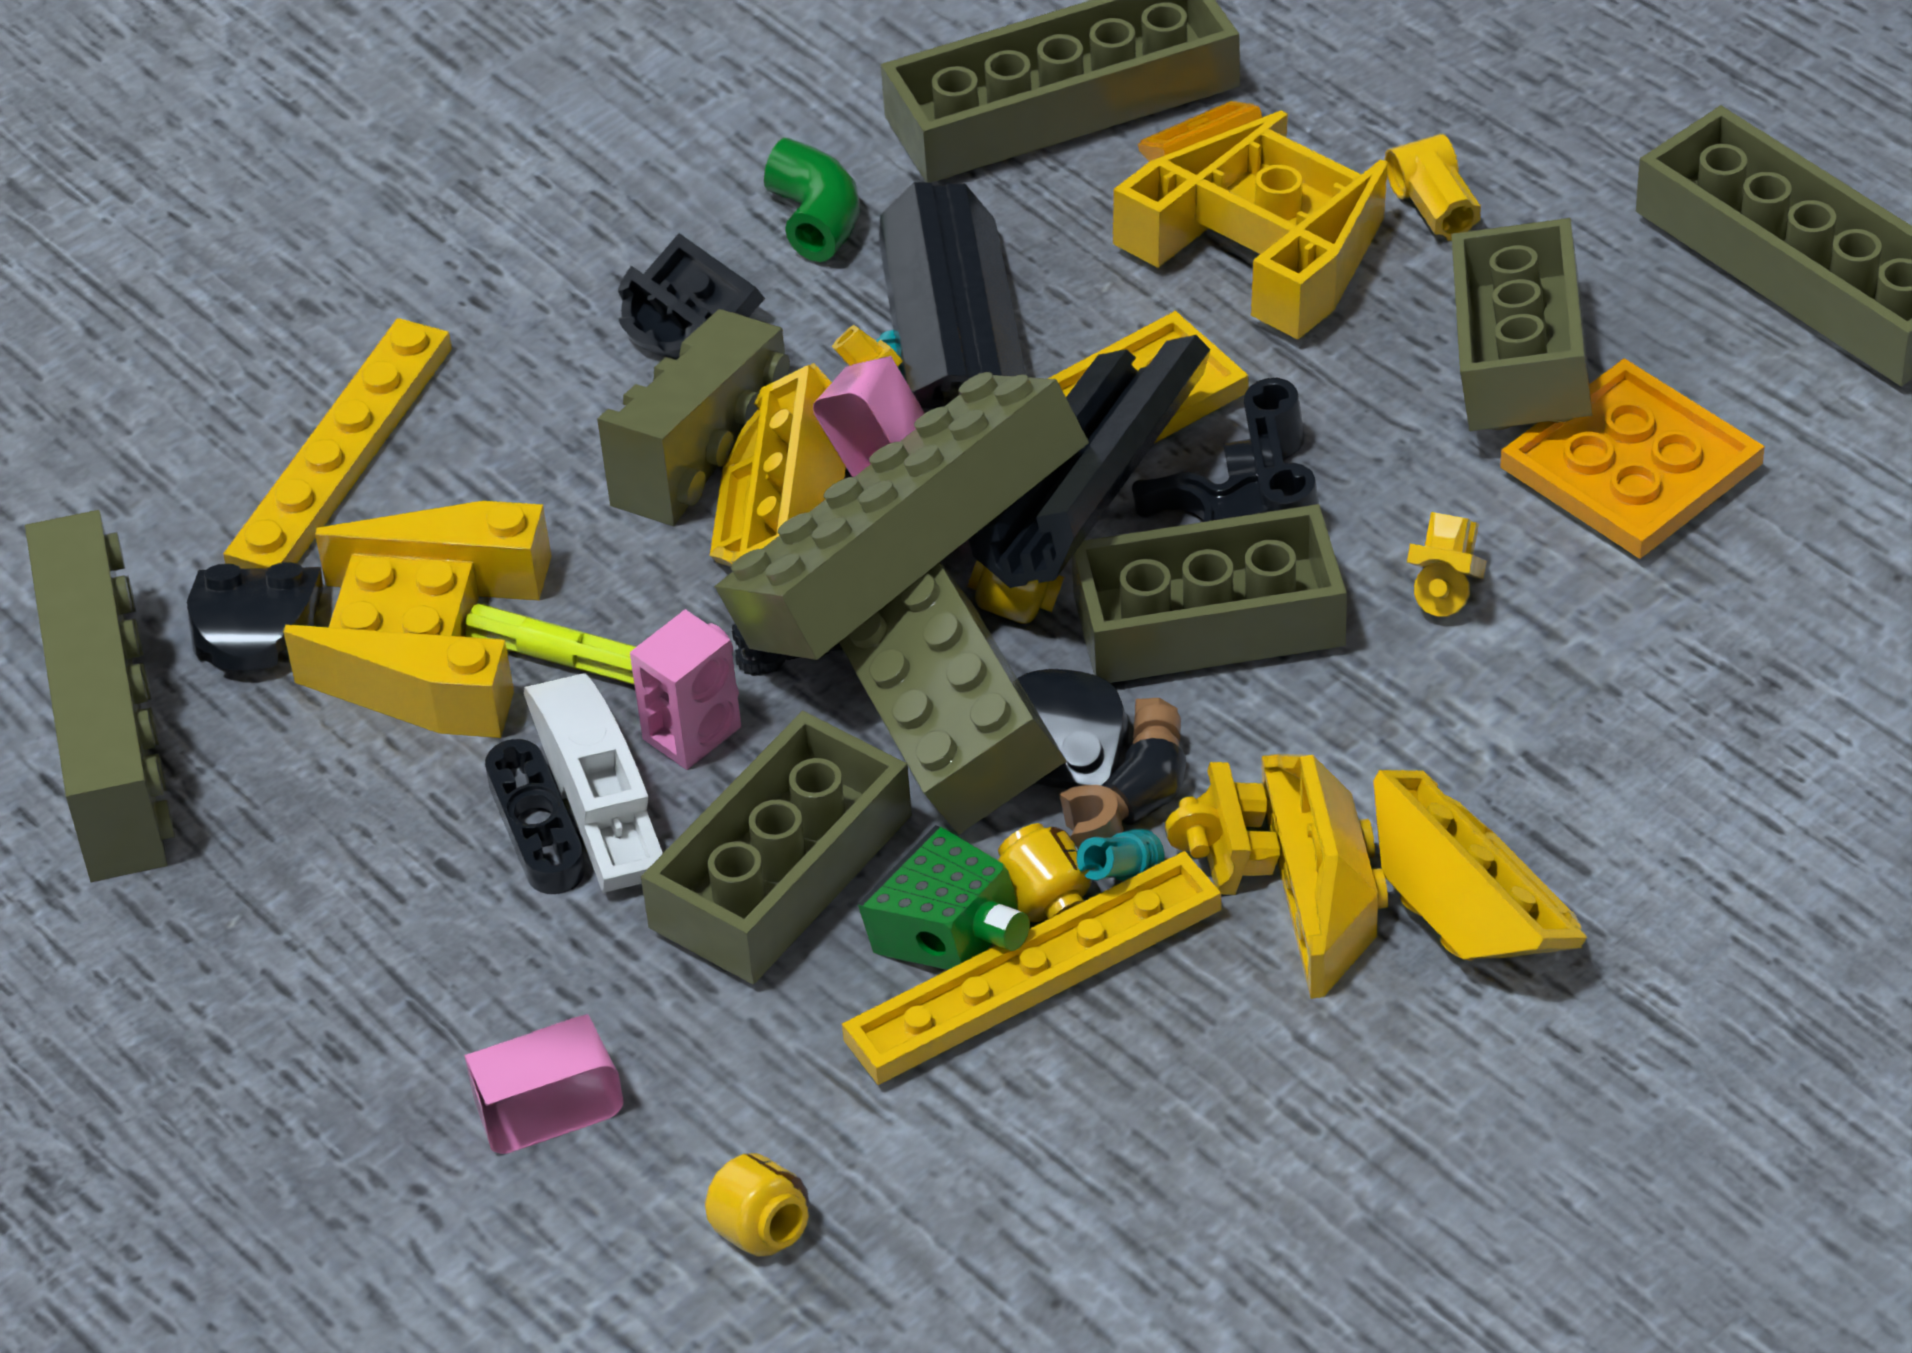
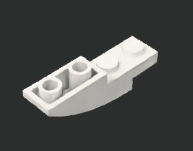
M586 673L524 687V696L562 799L568 798L602 893L642 884V874L663 852L647 812V791L629 747L607 703Z

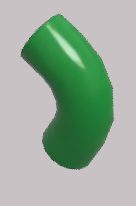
M782 138L776 143L768 157L764 170V186L768 192L801 204L787 220L785 226L786 236L792 248L810 261H827L847 241L858 221L860 205L856 182L836 158L813 146L790 138Z

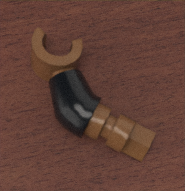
M1161 698L1136 699L1133 745L1126 752L1125 762L1102 786L1083 785L1070 788L1060 794L1065 823L1067 827L1073 830L1070 837L1078 849L1087 838H1110L1117 833L1124 832L1122 822L1133 824L1170 803L1175 798L1183 784L1186 768V756L1179 743L1181 717L1178 713V708Z

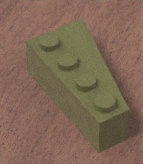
M718 309L682 342L680 355L677 360L665 357L654 367V380L647 387L635 384L623 395V405L626 406L618 412L607 409L597 418L610 506L675 526L689 506H694L699 501L705 483L716 468L725 465L741 429L758 409L754 402L761 388L788 375L790 359L785 354L783 328Z

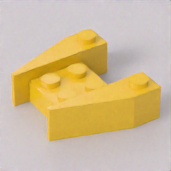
M1280 110L1154 159L1113 189V245L1159 268L1209 228L1260 254L1253 260L1251 316L1299 340L1335 310L1380 227L1385 215L1388 162L1380 159L1362 174L1287 138L1288 113Z
M482 500L318 527L315 532V538L326 586L341 587L329 627L285 624L283 633L295 683L439 734L502 738L514 694L506 642L503 639L467 637L465 635L466 624L464 623L467 614H470L473 606L477 605L479 597L540 600L552 557L543 504Z

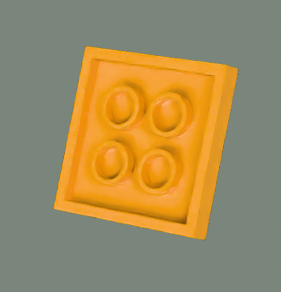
M1623 358L1589 384L1592 416L1573 418L1566 422L1547 421L1536 423L1501 450L1500 468L1641 559L1763 464L1765 446Z

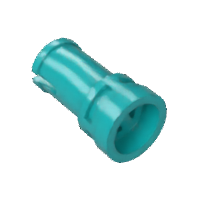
M1134 829L1117 833L1110 838H1087L1081 843L1077 851L1076 860L1080 871L1089 870L1085 875L1088 879L1102 880L1115 877L1117 880L1125 881L1165 860V852L1162 842L1153 832L1145 829Z

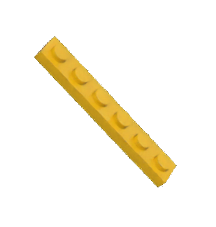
M397 318L225 550L223 553L225 564H234L241 569L269 568L272 565L283 562L298 563L314 541L316 529L324 527L452 350L448 331Z
M1183 851L1030 928L1025 942L1017 950L1009 951L1002 947L994 946L842 1023L843 1041L876 1084L880 1085L1221 911V892L1191 857Z

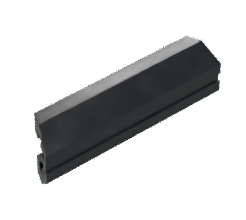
M913 182L880 215L879 244L898 356L903 360L899 365L900 372L920 406L926 409L943 407V391H950L952 382L964 383L973 376L985 372L999 376L1026 375L995 218L966 184L947 183V186H933L931 182Z
M1197 335L1168 340L1147 367L1140 368L1139 371L1131 365L1136 357L1128 349L1097 355L1066 397L1089 443L970 537L969 542L973 557L1009 588L1024 586L1033 580H1038L1039 583L1056 580L1204 375L1211 349Z

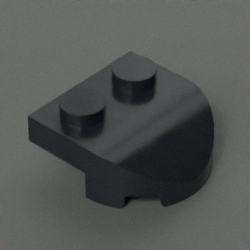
M678 233L644 274L633 266L628 269L618 288V293L622 298L621 317L618 320L624 331L641 347L661 356L678 359L682 342L718 309L749 318L764 301L765 297L754 285Z
M283 562L272 565L269 568L241 569L234 564H218L206 570H198L187 599L194 654L210 653L214 665L221 669L256 670L276 666L278 664V653L287 650L283 633L285 624L315 626L314 616L324 589L321 567H302L297 563Z
M1043 669L1018 677L1017 679L1067 760L1035 782V784L1063 789L1083 785L1102 786L1117 770L1122 745L1128 746L1129 740L1128 720L1117 690L1101 677L1074 670Z

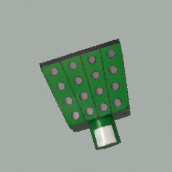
M937 825L858 903L874 953L949 970L987 951L992 944L1009 951H1015L1025 942L1030 928L1029 917L1026 913L1018 910V902L1009 871L1004 864Z

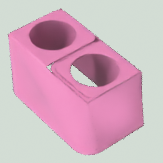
M891 356L845 367L813 405V412L852 477H855L871 464L869 458L875 451L887 444L900 442L916 429L914 426L915 421L925 414Z
M589 1014L578 1016L464 1055L474 1101L490 1148L496 1153H511L605 1121L615 1116L623 1106L618 1071Z

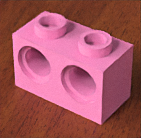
M685 609L630 651L642 739L688 770L740 729L741 719L738 703L739 690L735 679L731 640L719 626L712 623L706 624Z

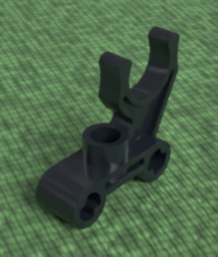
M1266 378L1255 382L1247 389L1244 394V407L1250 439L1223 443L1229 479L1225 483L1216 484L1204 476L1184 471L1157 479H1139L1132 485L1137 514L1147 517L1163 510L1182 509L1195 513L1203 519L1202 522L1319 504L1316 479L1312 470L1298 463L1283 462V458L1296 453L1304 443L1305 434L1299 395L1295 385L1281 378Z

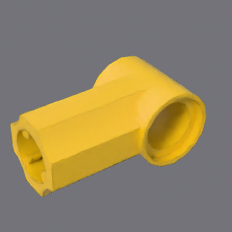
M1438 134L1393 147L1385 152L1384 159L1388 162L1387 178L1394 194L1399 199L1410 197L1434 234L1443 235L1447 241H1452L1451 234L1468 232L1473 225L1480 221L1481 205L1459 175L1454 148L1445 134Z

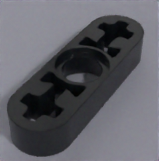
M510 739L495 745L488 752L485 759L489 788L529 884L535 890L545 894H561L572 890L582 881L585 874L582 847L540 748L536 744L524 739ZM519 768L525 774L527 784L517 788L515 778L510 769ZM531 808H545L552 812L549 818L537 824H526L518 820V817L524 811ZM553 844L555 855L560 864L551 865L544 858L543 847Z

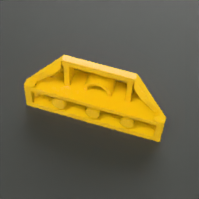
M810 365L761 388L754 402L758 409L741 429L722 469L709 555L717 563L732 566L742 555L752 550L764 548L779 536L778 529L784 522L796 515L809 513L825 500L824 493L829 487L845 478L846 466L813 412V405L824 390L817 372Z
M1314 755L1261 756L1262 783L1267 797L1266 819L1269 831L1276 832L1280 846V856L1277 864L1310 999L1322 998L1377 937L1378 909L1388 907L1385 875L1382 868L1371 869L1369 858L1375 857V844L1370 820L1358 819L1352 793Z
M1423 770L1378 771L1373 780L1381 868L1385 878L1401 894L1400 900L1404 906L1413 913L1422 916L1441 936L1440 941L1446 950L1461 959L1474 960L1482 958H1509L1582 947L1587 936L1581 930V924L1576 915L1489 827L1459 801L1445 795L1438 788V783Z

